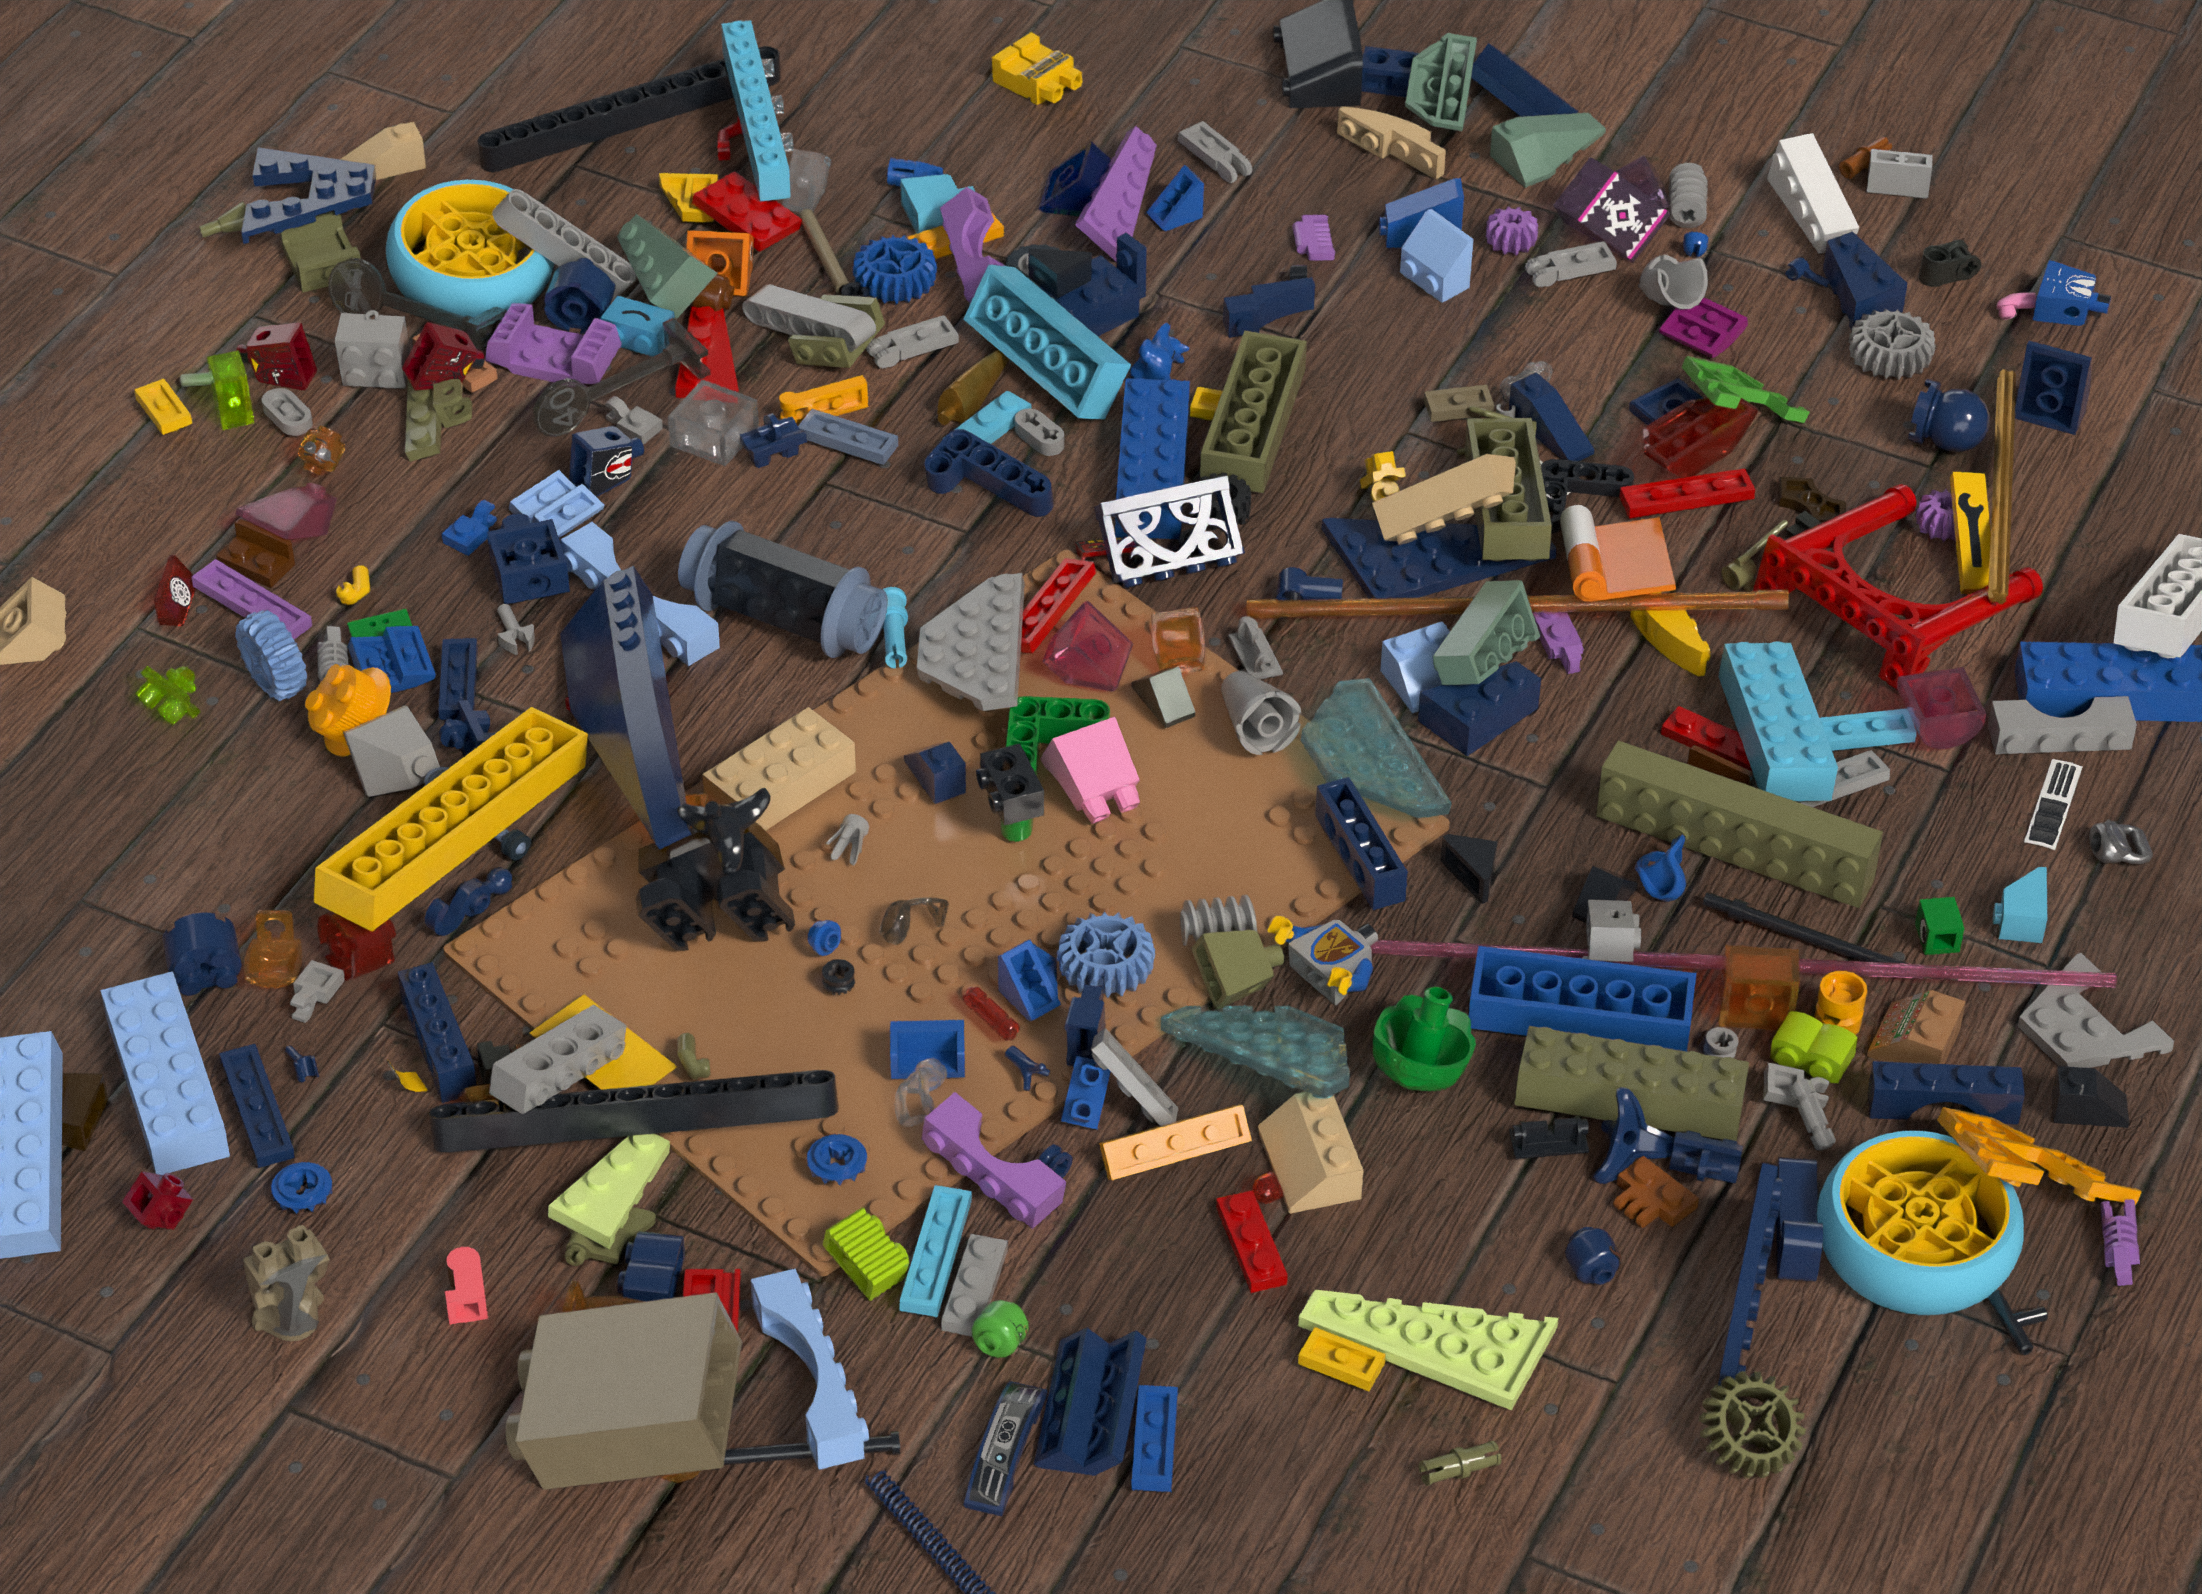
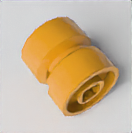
M1834 971L1824 976L1819 986L1814 1018L1823 1024H1832L1845 1028L1856 1035L1862 1025L1863 1009L1867 997V985L1864 980L1855 973L1848 971Z

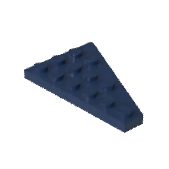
M1322 519V531L1376 610L1556 558L1557 548L1551 541L1549 559H1538L1535 561L1524 559L1483 560L1477 525L1445 523L1446 526L1440 530L1429 533L1424 530L1416 534V540L1399 545L1397 541L1384 540L1378 520Z
M1762 1163L1718 1382L1719 1386H1721V1381L1725 1377L1731 1376L1735 1380L1736 1374L1746 1372V1366L1741 1365L1740 1360L1743 1350L1750 1351L1754 1328L1748 1327L1749 1321H1757L1761 1291L1756 1290L1757 1284L1764 1285L1767 1261L1771 1255L1774 1240L1775 1221L1778 1220L1784 1179L1777 1178L1778 1166Z

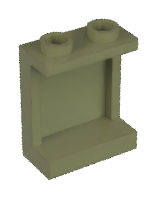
M334 211L316 215V222L297 228H289L280 233L282 249L302 292L346 282L345 279H348V277H343L339 269H337L341 264H344L348 271L351 269L362 271L360 253L356 246L351 247L343 230L341 215H335ZM350 271L349 276L351 275L353 278L355 271Z
M823 294L820 298L822 300L867 313L876 325V332L852 352H848L843 338L791 335L788 341L796 364L850 368L885 325L877 298Z

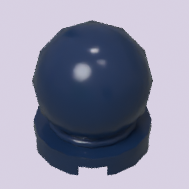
M1926 379L1924 386L1929 389L1927 393L1920 391L1911 420L1912 423L1917 424L1916 433H1909V441L1922 444L1925 438L1930 437L1936 446L1948 452H1964L1973 449L1983 441L1989 430L1990 415L1987 405L1979 395L1967 389L1953 388L1942 393L1940 382Z

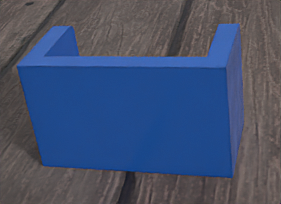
M964 1020L890 1021L891 1079L965 1077Z

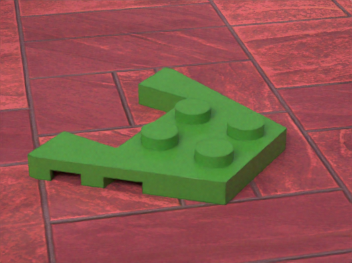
M1686 356L1683 362L1682 369L1715 405L1736 409L1739 403L1749 406L1751 402L1766 405L1783 419L1805 423L1810 413L1801 406L1798 408L1788 406L1786 404L1788 398L1779 393L1763 390L1764 384L1732 365Z

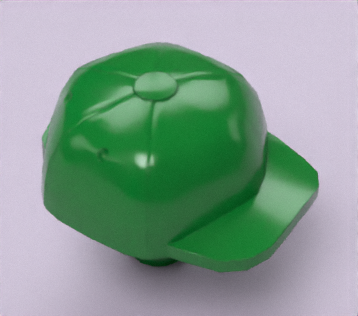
M1426 988L1424 998L1412 994L1404 996L1395 1006L1385 1008L1376 1023L1373 1035V1057L1376 1065L1389 1078L1404 1088L1417 1091L1445 1090L1458 1081L1474 1052L1476 1040L1471 1034V1019L1466 1013L1449 1008L1453 997L1443 988Z

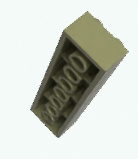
M1617 741L1602 766L1597 817L1671 843L1673 839L1683 834L1686 838L1683 847L1857 908L1861 907L1875 880L1883 831L1621 741Z

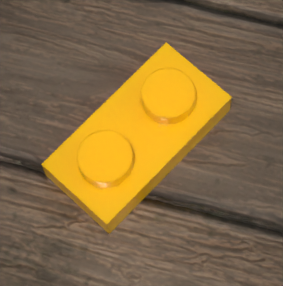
M165 379L134 389L136 400L162 435L192 424L190 412Z
M1314 1327L1299 1353L1298 1364L1370 1391L1385 1365L1386 1354Z

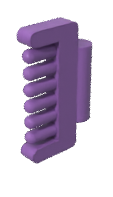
M1303 215L1302 221H1297L1292 225L1297 252L1299 254L1307 253L1309 260H1334L1335 250L1332 247L1327 215Z

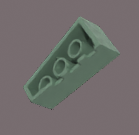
M638 214L630 222L625 223L620 233L616 236L649 301L660 308L674 311L675 318H678L717 275L716 271L694 256L689 250Z
M1522 580L1486 581L1433 655V665L1439 674L1442 685L1480 684L1499 669L1498 665L1500 663L1510 661L1513 658L1512 654L1514 652L1523 651L1527 648V642L1536 641L1540 638Z

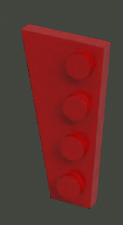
M692 306L675 387L676 398L739 401V389L723 308L719 311H714L713 308L708 306L700 308Z

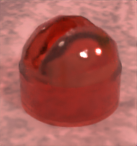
M1271 1170L1254 1180L1252 1186L1253 1193L1260 1203L1269 1204L1284 1197L1281 1185Z

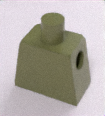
M1255 930L1205 933L1191 947L1215 1010L1263 989L1274 977L1272 967L1284 963L1282 948L1278 944L1264 947L1258 932Z

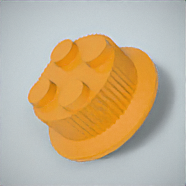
M334 664L329 668L316 690H313L307 696L305 707L309 711V726H311L312 730L324 736L325 745L332 754L340 757L351 755L343 732L386 714L391 695L389 677L384 671L375 667L359 671L350 665L340 666Z

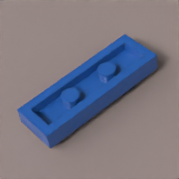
M1138 1386L1132 1490L1172 1492L1178 1387Z

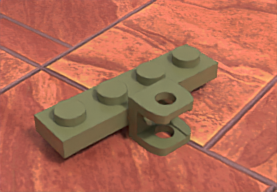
M460 379L433 384V389L414 390L408 380L405 453L410 462L440 454L441 422L445 428L462 424L472 418V402L470 398L462 397L463 384ZM454 390L451 394L447 395L448 391ZM464 409L461 413L455 414L456 411Z

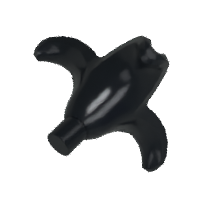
M761 788L750 797L737 802L723 805L710 801L705 807L683 804L678 807L677 812L679 817L689 826L712 839L723 873H735L742 864L744 831L762 816L770 803L771 796L766 788Z

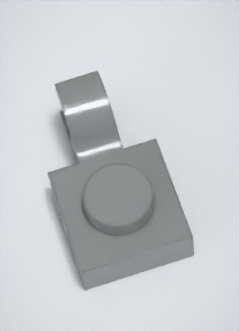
M613 396L605 403L606 407L612 409L606 415V419L613 424H617V428L630 439L638 437L644 445L662 430V419L638 406L630 411L624 401L616 396Z
M311 960L293 983L295 995L290 1004L297 1007V1009L293 1013L292 1019L306 1023L312 1016L317 1001L327 1004L344 982V971Z

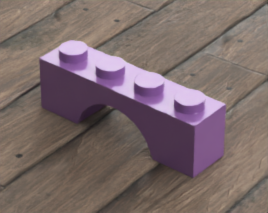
M965 187L940 207V211L944 220L942 223L943 227L948 233L951 243L950 250L955 256L958 266L957 273L962 279L965 289L964 296L971 304L988 265H1005L990 256H982L983 241L994 220L987 198Z
M954 1092L924 1118L922 1140L932 1152L939 1153L952 1163V1166L959 1174L968 1176L979 1185L986 1196L995 1198L1005 1206L1012 1217L1018 1221H1023L1033 1229L1063 1202L1066 1181L1039 1159L1027 1163H1009L992 1156L986 1151L979 1139L983 1114Z

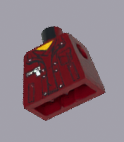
M302 323L259 327L255 330L247 344H239L236 349L237 361L239 363L251 364L256 379L260 383L306 391L318 371Z
M426 323L402 366V370L414 390L433 389V384L451 379H460L463 383L470 369H481L483 367L484 354L481 350L476 349L466 332L433 323Z

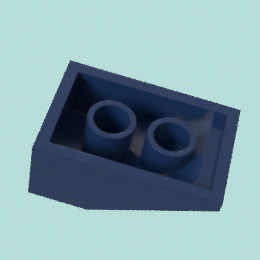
M2028 341L2015 405V419L2076 435L2087 408L2091 387L2092 357Z

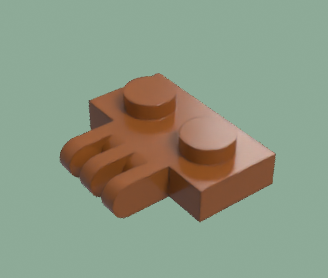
M1642 1156L1618 1174L1617 1185L1624 1192L1614 1200L1613 1206L1619 1211L1626 1208L1624 1214L1630 1219L1637 1216L1635 1223L1641 1228L1647 1226L1657 1217L1673 1227L1698 1208L1699 1198L1645 1156Z

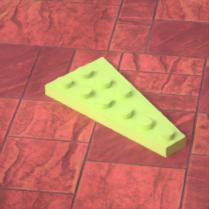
M1315 1290L1299 1315L1298 1323L1299 1327L1309 1331H1313L1314 1327L1384 1353L1386 1354L1385 1361L1512 1410L1558 1327V1318L1545 1317L1544 1321L1523 1319V1314L1509 1312L1508 1317L1487 1315L1483 1309L1426 1302H1423L1422 1307L1401 1305L1402 1300L1387 1298V1302L1384 1303L1367 1301L1362 1295Z

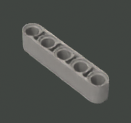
M512 190L493 210V218L501 228L556 265L561 266L567 262L577 261L579 258L590 259L594 266L604 271L615 283L616 288L613 300L620 296L636 280V274L629 262L521 190Z
M770 284L764 285L742 304L745 316L756 325L790 335L843 338L848 352L857 349L876 332V325L873 319L861 310Z

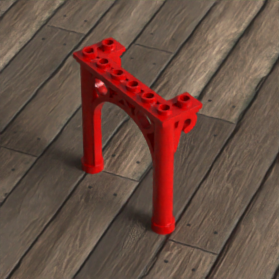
M1898 484L1887 489L1882 496L1786 540L1773 534L1768 536L1753 591L1776 607L1782 606L1785 595L1791 593L1796 588L1886 649L1878 677L1902 694H1906L1912 681L1920 677L1928 667L1930 658L1927 656L1949 640L1950 637L2020 602L2028 603L2038 598L2043 591V582L2040 575L2032 568L2024 567L2009 575L2008 596L2003 604L1998 602L1992 603L1989 600V585L1951 603L1922 604L1892 596L1866 582L1849 566L1844 558L1842 548L1849 542L1909 516L1915 511L1917 505L1915 494L1908 486ZM1820 564L1825 565V566H1828V567H1831V568H1833L1834 570H1828V569L1824 568L1823 566H1821ZM1893 614L1904 616L1906 620L1899 619Z

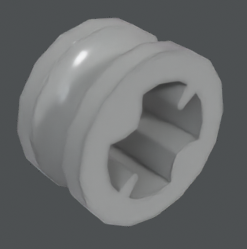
M1724 1027L1711 1029L1706 1035V1042L1703 1047L1704 1054L1734 1058L1739 1043L1737 1035ZM1716 1042H1722V1043H1723L1722 1046H1725V1045L1727 1044V1047H1720V1043H1718V1044H1715V1043H1716Z

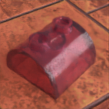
M1964 667L1898 677V692L1921 740L1929 747L1948 749L1959 746L1972 739L1983 727L1986 712Z

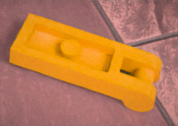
M861 375L800 393L784 392L779 397V405L783 410L780 414V419L792 416L798 426L811 409L838 416L867 408V381Z

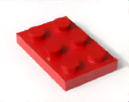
M735 171L693 195L692 204L732 233H750L754 237L753 248L759 252L801 228L802 219L776 200L760 202L757 187Z

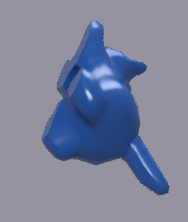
M1164 323L1160 327L1152 341L1146 339L1140 346L1138 351L1140 357L1130 369L1131 379L1171 380L1172 362L1183 363L1185 361L1182 353L1188 352L1189 347L1182 344L1175 337L1169 336L1170 325L1168 323Z

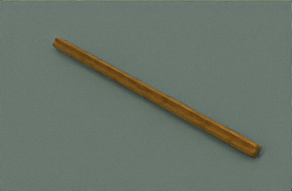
M2006 369L2001 370L1997 378L1988 588L1989 600L1992 603L1998 602L1999 604L2006 602L2009 590L2016 373L2014 371L2008 372Z

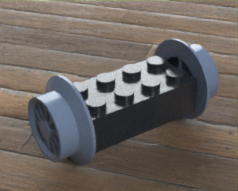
M728 521L718 529L707 525L697 528L687 541L679 563V583L682 588L694 592L696 603L700 609L712 611L718 606H722L821 643L824 654L831 658L842 655L847 649L859 654L867 652L877 640L886 618L888 607L887 594L884 590L871 586L870 576L866 569L855 567L849 570L745 532L742 525L735 521Z

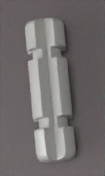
M1802 1079L1793 1083L1790 1091L1794 1100L1800 1103L1797 1107L1808 1133H1813V1136L1810 1138L1815 1149L1821 1151L1830 1148L1836 1139L1832 1130L1826 1127L1829 1123L1818 1098L1812 1095L1815 1091L1811 1081Z

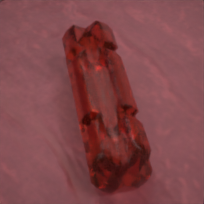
M969 987L966 990V994L962 997L964 1004L971 1010L974 1009V1013L992 1030L995 1029V1032L1005 1041L1014 1040L1017 1037L1020 1025L1013 1018H1009V1015L990 997L987 999L985 992L979 987Z

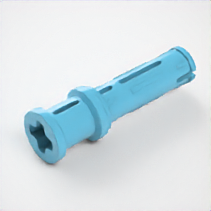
M887 587L882 589L886 592L888 599L886 618L882 627L884 628L885 662L889 667L896 668V659H899V667H903L907 662L904 626L908 622V613L905 609L907 598L905 592L900 588Z

